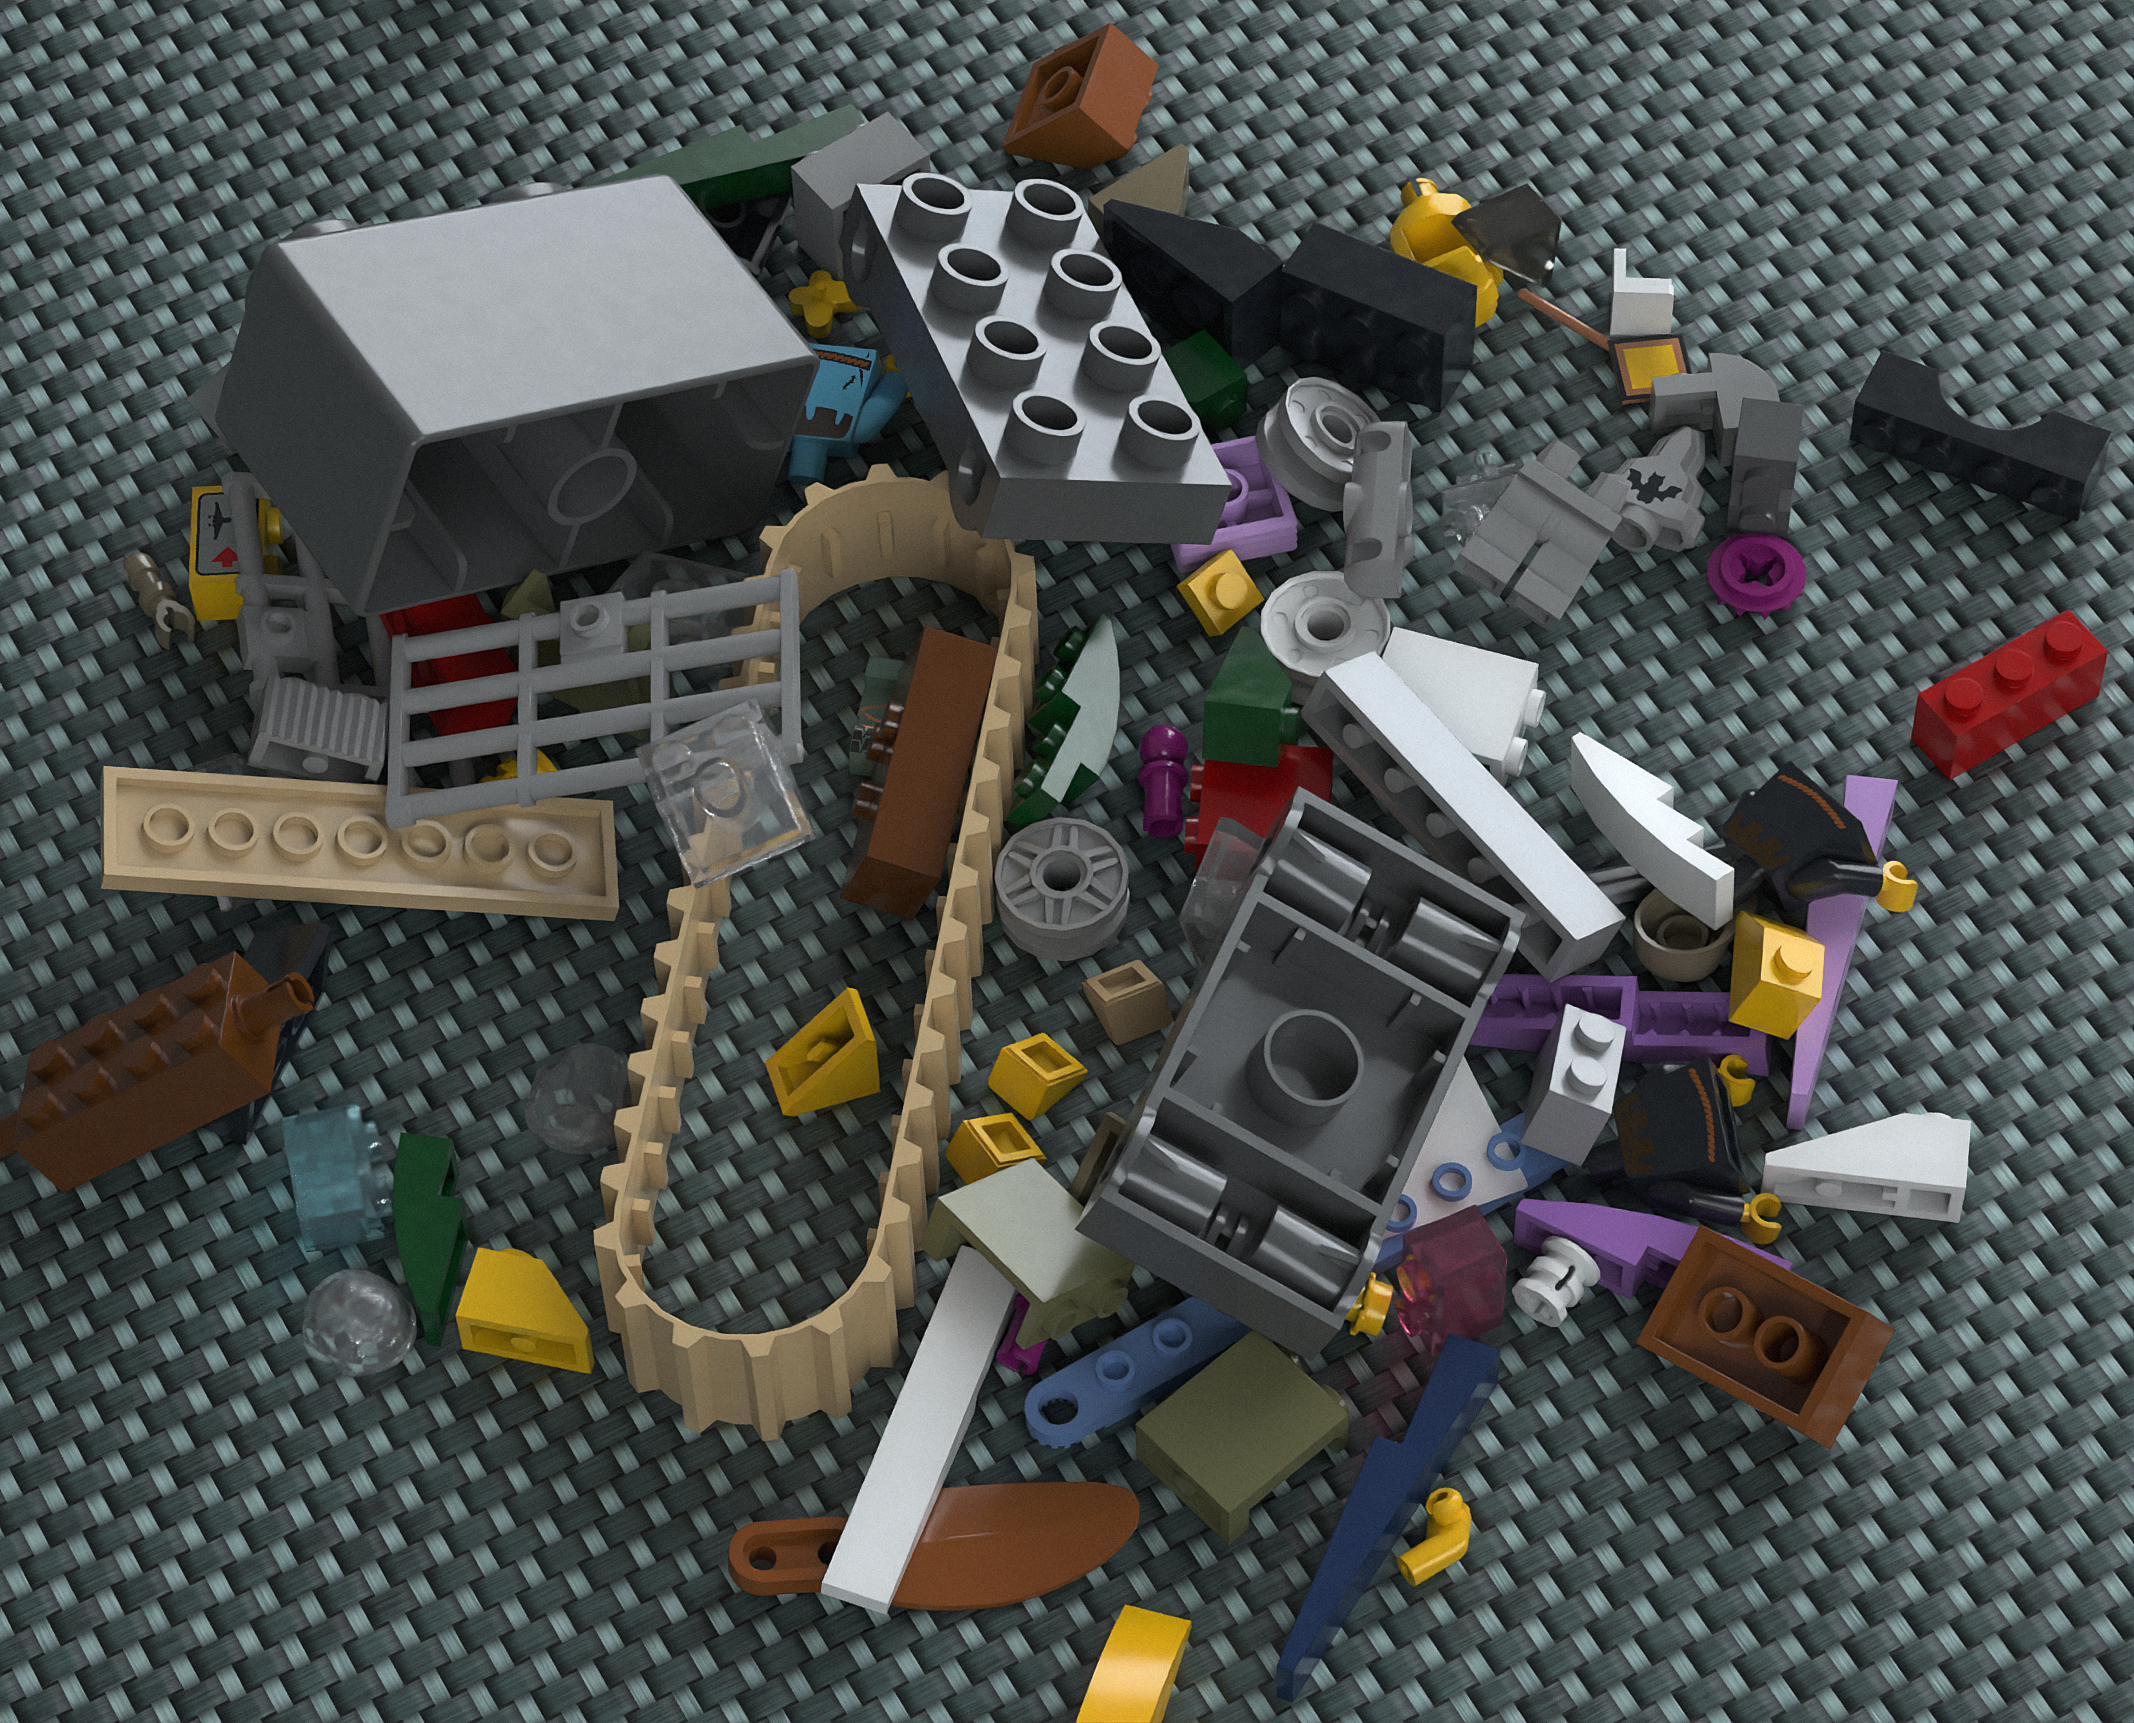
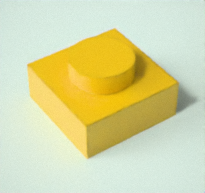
M1232 549L1219 551L1177 585V588L1209 637L1222 635L1265 600Z

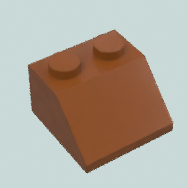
M1112 23L1034 62L1002 148L1011 155L1090 170L1110 159L1118 160L1131 150L1136 142L1137 133L1135 130L1142 111L1147 107L1153 93L1150 89L1159 65Z

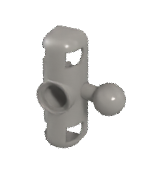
M1406 421L1374 422L1364 426L1355 438L1351 482L1346 483L1343 497V520L1347 537L1344 581L1351 591L1366 598H1400L1403 568L1410 563L1416 550L1411 534L1413 524V497L1410 484L1412 442Z

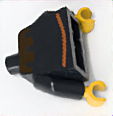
M1792 761L1785 764L1760 789H1748L1742 792L1730 818L1722 825L1720 833L1733 862L1729 866L1734 868L1733 910L1759 891L1782 912L1790 913L1815 900L1842 894L1875 897L1876 902L1881 907L1893 912L1909 911L1913 906L1918 884L1914 880H1906L1908 871L1905 866L1898 861H1890L1881 870L1877 865V859L1862 822Z
M1731 1054L1722 1060L1720 1068H1716L1709 1056L1695 1061H1663L1658 1063L1631 1092L1617 1098L1613 1104L1618 1138L1592 1146L1586 1157L1587 1165L1595 1184L1599 1186L1627 1177L1629 1184L1646 1207L1730 1227H1735L1739 1222H1742L1743 1233L1752 1242L1762 1245L1775 1241L1782 1226L1776 1222L1764 1221L1758 1215L1770 1218L1777 1217L1782 1207L1780 1200L1774 1194L1761 1193L1755 1196L1750 1203H1746L1742 1196L1743 1194L1750 1193V1187L1733 1107L1747 1104L1751 1099L1756 1084L1754 1079H1744L1748 1067L1746 1060L1741 1055Z

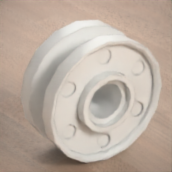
M1312 571L1288 579L1271 593L1261 611V639L1292 683L1291 701L1303 706L1324 670L1375 651L1382 658L1390 638V613L1383 599L1366 598L1357 595L1348 588L1344 581V573L1340 571Z

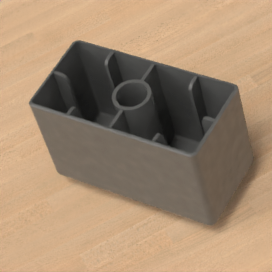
M656 173L573 189H567L555 182H531L506 191L488 204L373 225L361 226L348 219H323L299 227L278 242L268 245L261 254V258L246 284L245 312L216 408L215 421L223 435L354 613L360 617H371L524 582L533 569L545 573L548 577L751 530L763 517L817 375L820 359L677 181L668 174Z

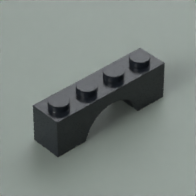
M1882 350L1855 400L1850 440L1861 443L1871 450L1886 452L1922 465L1932 472L1944 473L1978 485L1988 492L2000 493L2028 503L2046 513L2058 514L2078 521L2104 470L2111 431L2056 411L2051 412L2045 418L2032 425L2017 429H1993L1975 424L1963 418L1947 403L1941 391L1938 369Z

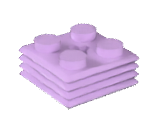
M1256 435L1211 444L1232 483V488L1211 545L1170 544L1180 572L1185 573L1197 570L1222 550L1232 549L1239 561L1258 557H1268L1297 548L1296 533L1298 530L1296 526L1298 522L1288 492L1271 475L1261 459L1255 439Z

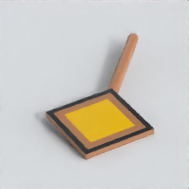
M1522 288L1517 293L1520 300L1609 352L1622 405L1650 402L1653 377H1664L1677 373L1693 374L1683 333L1611 340L1529 290Z

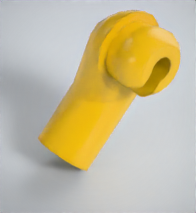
M1440 1488L1430 1494L1425 1506L1429 1513L1427 1517L1426 1540L1397 1557L1396 1561L1402 1575L1413 1587L1460 1560L1468 1550L1471 1527L1470 1508L1467 1504L1463 1503L1461 1494L1455 1489Z

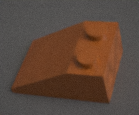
M1700 1224L1636 1343L1778 1422L1831 1449L1895 1329L1868 1311Z

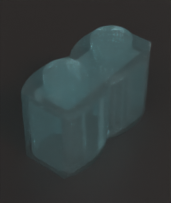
M359 1103L281 1118L296 1211L306 1253L385 1238L381 1217L393 1215L387 1177L374 1178L371 1161L383 1159L376 1120L363 1123Z

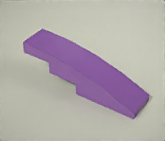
M1522 1199L1516 1208L1513 1243L1539 1256H1544L1541 1245L1549 1236H1559L1568 1239L1586 1251L1596 1262L1601 1276L1597 1284L1632 1300L1644 1280L1665 1290L1698 1227L1661 1216L1596 1204ZM1725 1236L1792 1272V1262Z

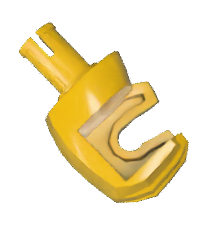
M1418 178L1416 181L1422 192L1421 196L1416 195L1411 182L1407 183L1402 189L1400 197L1405 209L1401 212L1390 230V251L1477 285L1475 328L1493 318L1498 305L1499 293L1497 286L1503 282V268L1494 251H1481L1475 210L1468 201L1457 194L1439 193L1436 184L1432 180Z

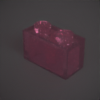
M1475 1204L1403 1235L1402 1264L1397 1266V1276L1401 1290L1400 1299L1395 1301V1308L1406 1333L1410 1337L1419 1335L1431 1356L1441 1352L1449 1333L1466 1339H1472L1501 1326L1503 1323L1508 1256Z

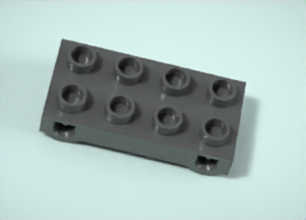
M925 172L908 176L903 181L902 186L856 183L838 241L843 252L844 283L848 296L855 306L870 308L949 471L948 484L952 510L956 521L962 529L978 531L980 538L1211 545L1231 491L1232 483L1208 441L1198 416L1191 409L1163 357L1159 343L1152 336L1126 288L1120 270L1111 260L1089 219L1081 198L1068 187L1045 179L1021 181L1016 185L1014 192L966 189L962 184L949 177Z
M1299 786L1272 821L1074 1230L1312 1361L1340 1331L1347 1314L1354 1305L1375 1265L1381 1249L1383 1233L1484 1008L1516 950L1521 936V926L1527 914Z

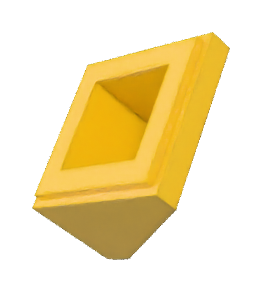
M1040 1033L1001 1049L988 1078V1086L1025 1119L1031 1121L1044 1114L1082 1082L1088 1070L1045 1033Z
M1011 1112L962 1121L945 1153L947 1160L966 1185L1032 1157L1041 1166L1047 1159Z

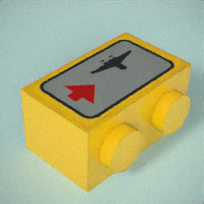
M222 485L192 487L189 589L197 621L237 619L244 602L243 597L236 593L235 578L240 573L229 496L223 493ZM254 498L265 574L282 575L280 556H273V544H283V515L277 507H271L269 499Z

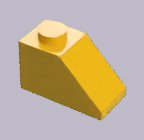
M1741 910L1736 916L1728 1021L1789 1040L1821 1000L1825 946L1800 928Z
M478 1247L455 1315L462 1349L591 1374L595 1361L589 1329L544 1261L533 1258L528 1253L518 1249L506 1248L496 1251Z

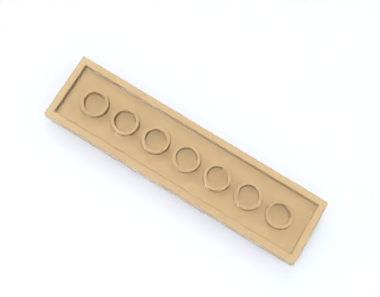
M103 766L100 779L101 889L615 921L619 910L613 801L554 797L536 800L535 806L522 808L519 803L418 819L414 826L390 829L385 819L388 785ZM408 787V795L442 789Z

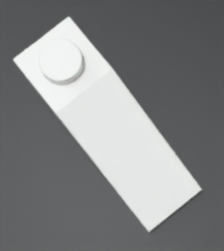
M1903 1113L1766 1153L1760 1194H1774L1780 1202L1959 1223L1966 1190L1971 1121L1952 1119L1942 1113H1925L1922 1115Z

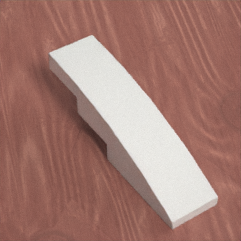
M1579 732L1571 738V787L1596 827L1616 850L1666 897L1712 929L1717 930L1733 919L1734 868L1703 850L1704 827L1673 810L1674 787L1585 734Z

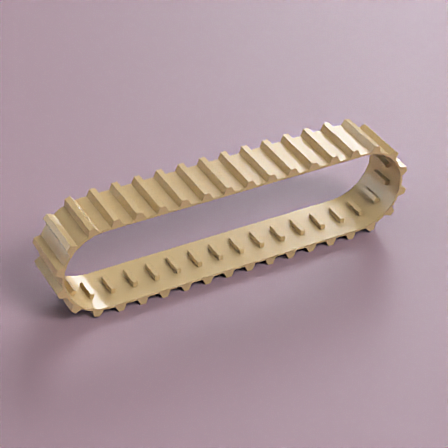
M887 463L871 465L867 478L864 481L849 483L835 490L818 482L804 489L806 507L795 514L787 526H765L759 536L763 575L744 578V581L778 576L780 575V570L794 568L799 584V625L811 610L831 595L858 583L886 577H920L943 582L973 595L994 612L998 618L1000 638L992 637L990 646L999 649L992 673L991 686L988 689L981 716L980 739L975 740L970 760L971 782L969 791L962 792L958 807L960 824L958 844L949 843L947 851L949 888L947 897L938 896L937 899L938 941L936 950L927 949L925 956L927 994L924 1005L915 1004L913 1016L916 1047L913 1060L904 1059L903 1062L904 1105L902 1115L893 1114L890 1129L893 1158L890 1172H880L878 1183L881 1216L878 1229L869 1228L866 1239L868 1261L866 1267L850 1289L822 1313L792 1327L761 1334H722L694 1327L663 1311L656 1302H653L646 1295L642 1271L646 1245L653 1246L655 1228L653 1215L659 1189L666 1190L669 1179L666 1159L672 1133L679 1134L682 1123L679 1103L685 1078L692 1079L693 1076L692 1047L698 1023L705 1024L706 1020L705 991L710 970H717L719 953L717 939L723 916L729 917L732 905L729 888L735 864H742L744 856L742 843L744 823L747 812L754 813L756 804L754 780L758 764L708 772L709 781L695 783L692 801L697 833L682 836L679 851L684 887L670 889L666 903L672 941L656 944L653 958L659 995L643 999L640 1014L646 1051L632 1053L629 1057L627 1071L633 1107L619 1109L616 1112L614 1131L620 1163L603 1167L600 1185L607 1224L593 1230L608 1327L609 1331L621 1334L629 1382L638 1393L661 1389L671 1400L682 1405L685 1427L699 1433L716 1420L731 1424H752L762 1441L779 1440L786 1421L805 1417L818 1410H822L840 1419L852 1411L850 1390L863 1379L871 1367L894 1366L900 1355L896 1310L915 1306L918 1291L914 1252L924 1250L919 1244L928 1224L926 1196L938 1193L940 1169L937 1140L949 1138L950 1134L949 1085L958 1084L961 1079L960 1031L971 1029L972 1025L971 978L982 975L984 965L982 925L992 923L995 911L993 873L996 870L998 855L1005 847L1003 821L1007 820L1006 816L1015 800V792L1011 790L1014 783V770L1024 767L1026 757L1024 720L1029 719L1036 705V696L1033 695L1035 688L1034 665L1040 663L1034 556L1015 552L1014 539L980 538L978 531L962 529L955 519L950 503L949 471L947 470L942 471L932 480L928 481L914 477H896ZM780 601L743 607L745 626L732 629L730 636L780 628ZM781 654L733 661V677L721 679L717 691L778 681L781 669ZM778 707L720 717L721 729L707 731L705 747L766 737L771 710L777 711Z

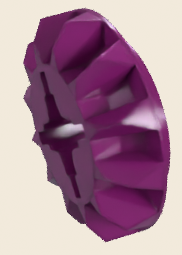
M1765 533L1739 534L1722 542L1716 547L1709 558L1707 587H1711L1714 590L1718 605L1729 604L1733 606L1738 617L1746 611L1759 612L1765 620L1774 610L1780 609L1788 612L1793 601L1797 597L1803 596L1806 582L1804 560L1791 544L1779 537ZM1749 571L1755 576L1763 573L1768 574L1766 585L1763 586L1758 581H1752L1748 584L1744 583L1746 572Z

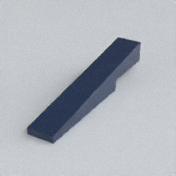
M1449 1333L1402 1444L1377 1435L1375 1436L1278 1661L1276 1697L1293 1703L1497 1386L1500 1350Z

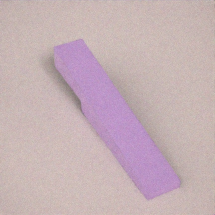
M1847 775L1842 805L1862 822L1877 859V865H1879L1893 815L1898 780ZM1842 894L1815 900L1807 904L1805 932L1825 946L1822 997L1795 1031L1786 1129L1803 1130L1868 903V896Z

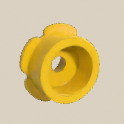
M1374 1272L1370 1273L1363 1289L1345 1320L1351 1321L1349 1332L1353 1336H1356L1360 1331L1377 1337L1390 1305L1393 1285L1375 1280L1376 1273Z

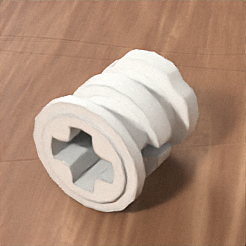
M1549 1236L1541 1245L1544 1256L1537 1257L1527 1269L1528 1278L1520 1279L1512 1288V1293L1517 1305L1531 1318L1550 1327H1558L1567 1317L1565 1307H1574L1584 1294L1583 1286H1594L1601 1276L1596 1262L1581 1247L1568 1239L1559 1236Z

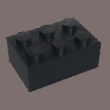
M1314 222L1281 270L1280 348L1291 352L1299 359L1314 361L1341 372L1356 382L1368 383L1393 393L1410 404H1420L1441 413L1473 364L1477 285L1321 223Z

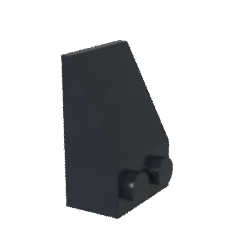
M1111 199L1103 205L1104 246L1111 260L1120 270L1122 280L1134 303L1145 314L1181 341L1205 329L1243 371L1280 342L1281 270L1283 269V262L1269 246L1258 244L1241 230L1116 199Z

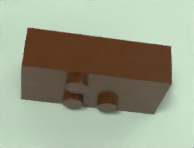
M924 627L898 671L892 698L887 704L881 724H875L868 742L865 759L875 763L870 782L860 781L853 800L850 816L859 818L860 821L840 894L841 899L913 920L941 879L999 648L933 627Z

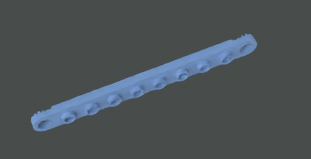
M1526 1111L1499 1125L1502 1132L1490 1139L1487 1146V1157L1489 1162L1499 1170L1514 1171L1520 1168L1528 1183V1187L1412 1230L1409 1229L1416 1222L1417 1207L1410 1197L1401 1194L1397 1203L1406 1206L1410 1215L1401 1222L1389 1220L1386 1230L1400 1234L1382 1240L1380 1252L1371 1272L1376 1273V1276L1550 1179L1553 1173L1573 1163L1520 1143ZM1507 1142L1515 1158L1512 1160L1499 1158L1494 1152L1495 1147L1500 1143ZM1450 1162L1442 1164L1433 1173V1190L1438 1197L1445 1201H1461L1469 1195L1472 1189V1175L1465 1166L1459 1163ZM1446 1173H1457L1464 1179L1465 1184L1459 1190L1449 1191L1441 1186L1439 1180ZM1193 1296L1037 1383L1029 1391L1025 1400L1024 1410L1027 1430H1029L1030 1436L1034 1440L1037 1439L1040 1445H1051V1449H1058V1446H1064L1065 1449L1071 1447L1070 1444H1078L1082 1441V1438L1103 1426L1105 1428L1111 1426L1187 1383L1249 1333L1252 1328ZM1055 1399H1059V1402H1063L1065 1399L1067 1404H1073V1408L1077 1410L1076 1416L1070 1422L1060 1425L1045 1421L1039 1412L1041 1413L1043 1405L1046 1407L1048 1401L1054 1403Z

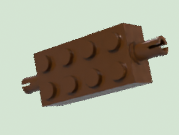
M234 951L210 964L203 963L196 966L187 975L159 989H150L144 992L135 1001L107 1015L100 1014L95 1016L85 1026L57 1040L51 1039L43 1042L30 1053L19 1108L0 1118V1163L19 1152L64 1193L269 1094L281 1023L313 1010L311 1004L314 1003V995L309 983L299 973L291 972L285 975L283 979L270 985Z

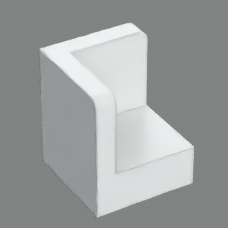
M1614 248L1610 291V338L1626 339L1670 334L1674 302V287L1671 285L1672 279L1626 277V249Z

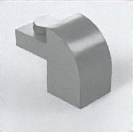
M1708 353L1707 373H1677L1670 376L1652 378L1649 405V421L1652 435L1672 433L1684 425L1696 430L1712 429L1720 467L1733 466L1743 397L1780 402L1777 388L1770 376L1753 362L1735 355Z

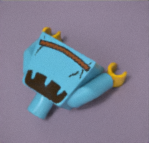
M808 343L819 356L820 366L787 451L791 452L788 473L789 481L804 486H811L816 482L823 485L827 456L855 457L860 444L872 441L896 413L906 397L912 396L899 368H897L892 354L887 356L885 374L882 376L883 367L877 350Z

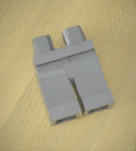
M1554 439L1544 448L1535 460L1530 456L1528 457L1518 474L1452 565L1453 569L1498 598L1532 546L1538 547L1539 551L1505 600V603L1550 633L1562 618L1613 532L1623 519L1618 513L1622 509L1629 491V487L1605 472L1600 473L1587 494L1566 481L1581 457L1576 451L1558 439Z

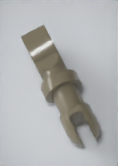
M141 552L129 555L124 562L125 579L132 590L140 593L138 602L143 612L147 616L153 617L155 635L159 644L167 650L171 648L172 629L168 627V624H171L174 629L183 630L188 635V642L194 643V616L185 606L176 602L177 595L168 582L160 580V570L154 560L148 554Z

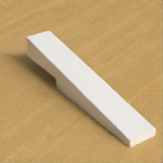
M961 1245L822 1581V1594L885 1615L888 1612L975 1413L978 1392L1014 1313L1013 1301L1015 1296L1020 1293L977 1249Z

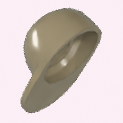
M1655 888L1642 900L1635 911L1633 949L1643 967L1661 978L1679 982L1704 979L1716 970L1726 954L1729 943L1735 938L1736 916L1739 912L1744 910L1756 914L1757 894L1733 910V919L1717 930H1714Z

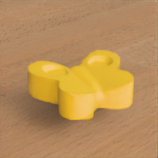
M823 270L816 271L811 275L809 286L795 288L788 296L791 313L796 316H803L807 333L817 339H822L829 335L833 325V315L837 312L851 313L862 308L855 306L851 301L844 281L832 280L831 274Z

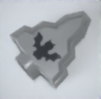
M1684 425L1659 439L1647 457L1627 459L1614 474H1611L1629 487L1622 509L1618 513L1623 519L1611 536L1616 543L1636 553H1645L1653 545L1680 552L1684 548H1694L1705 523V517L1699 511L1704 499V490L1697 480L1705 467V433Z

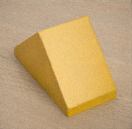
M847 987L765 1062L783 1115L794 1117L881 1092L876 1040L858 991L853 988Z

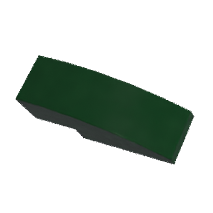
M401 1132L393 1175L392 1209L396 1244L414 1315L427 1344L441 1347L470 1237V1228L464 1199L454 1197L459 1178V1169L453 1139Z

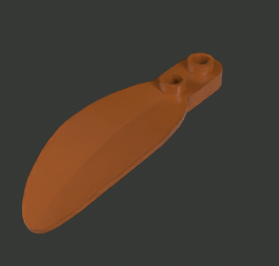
M1085 1481L1006 1483L941 1488L891 1602V1606L932 1611L987 1609L1020 1603L1057 1590L1097 1569L1123 1547L1137 1529L1141 1507L1138 1499L1132 1491L1124 1487ZM849 1516L844 1519L840 1517H816L760 1521L742 1527L733 1536L729 1546L728 1571L731 1579L740 1589L753 1595L767 1596L821 1592L822 1581L829 1565L822 1563L820 1558L824 1555H834ZM756 1560H767L773 1564V1567L769 1570H758L751 1563Z

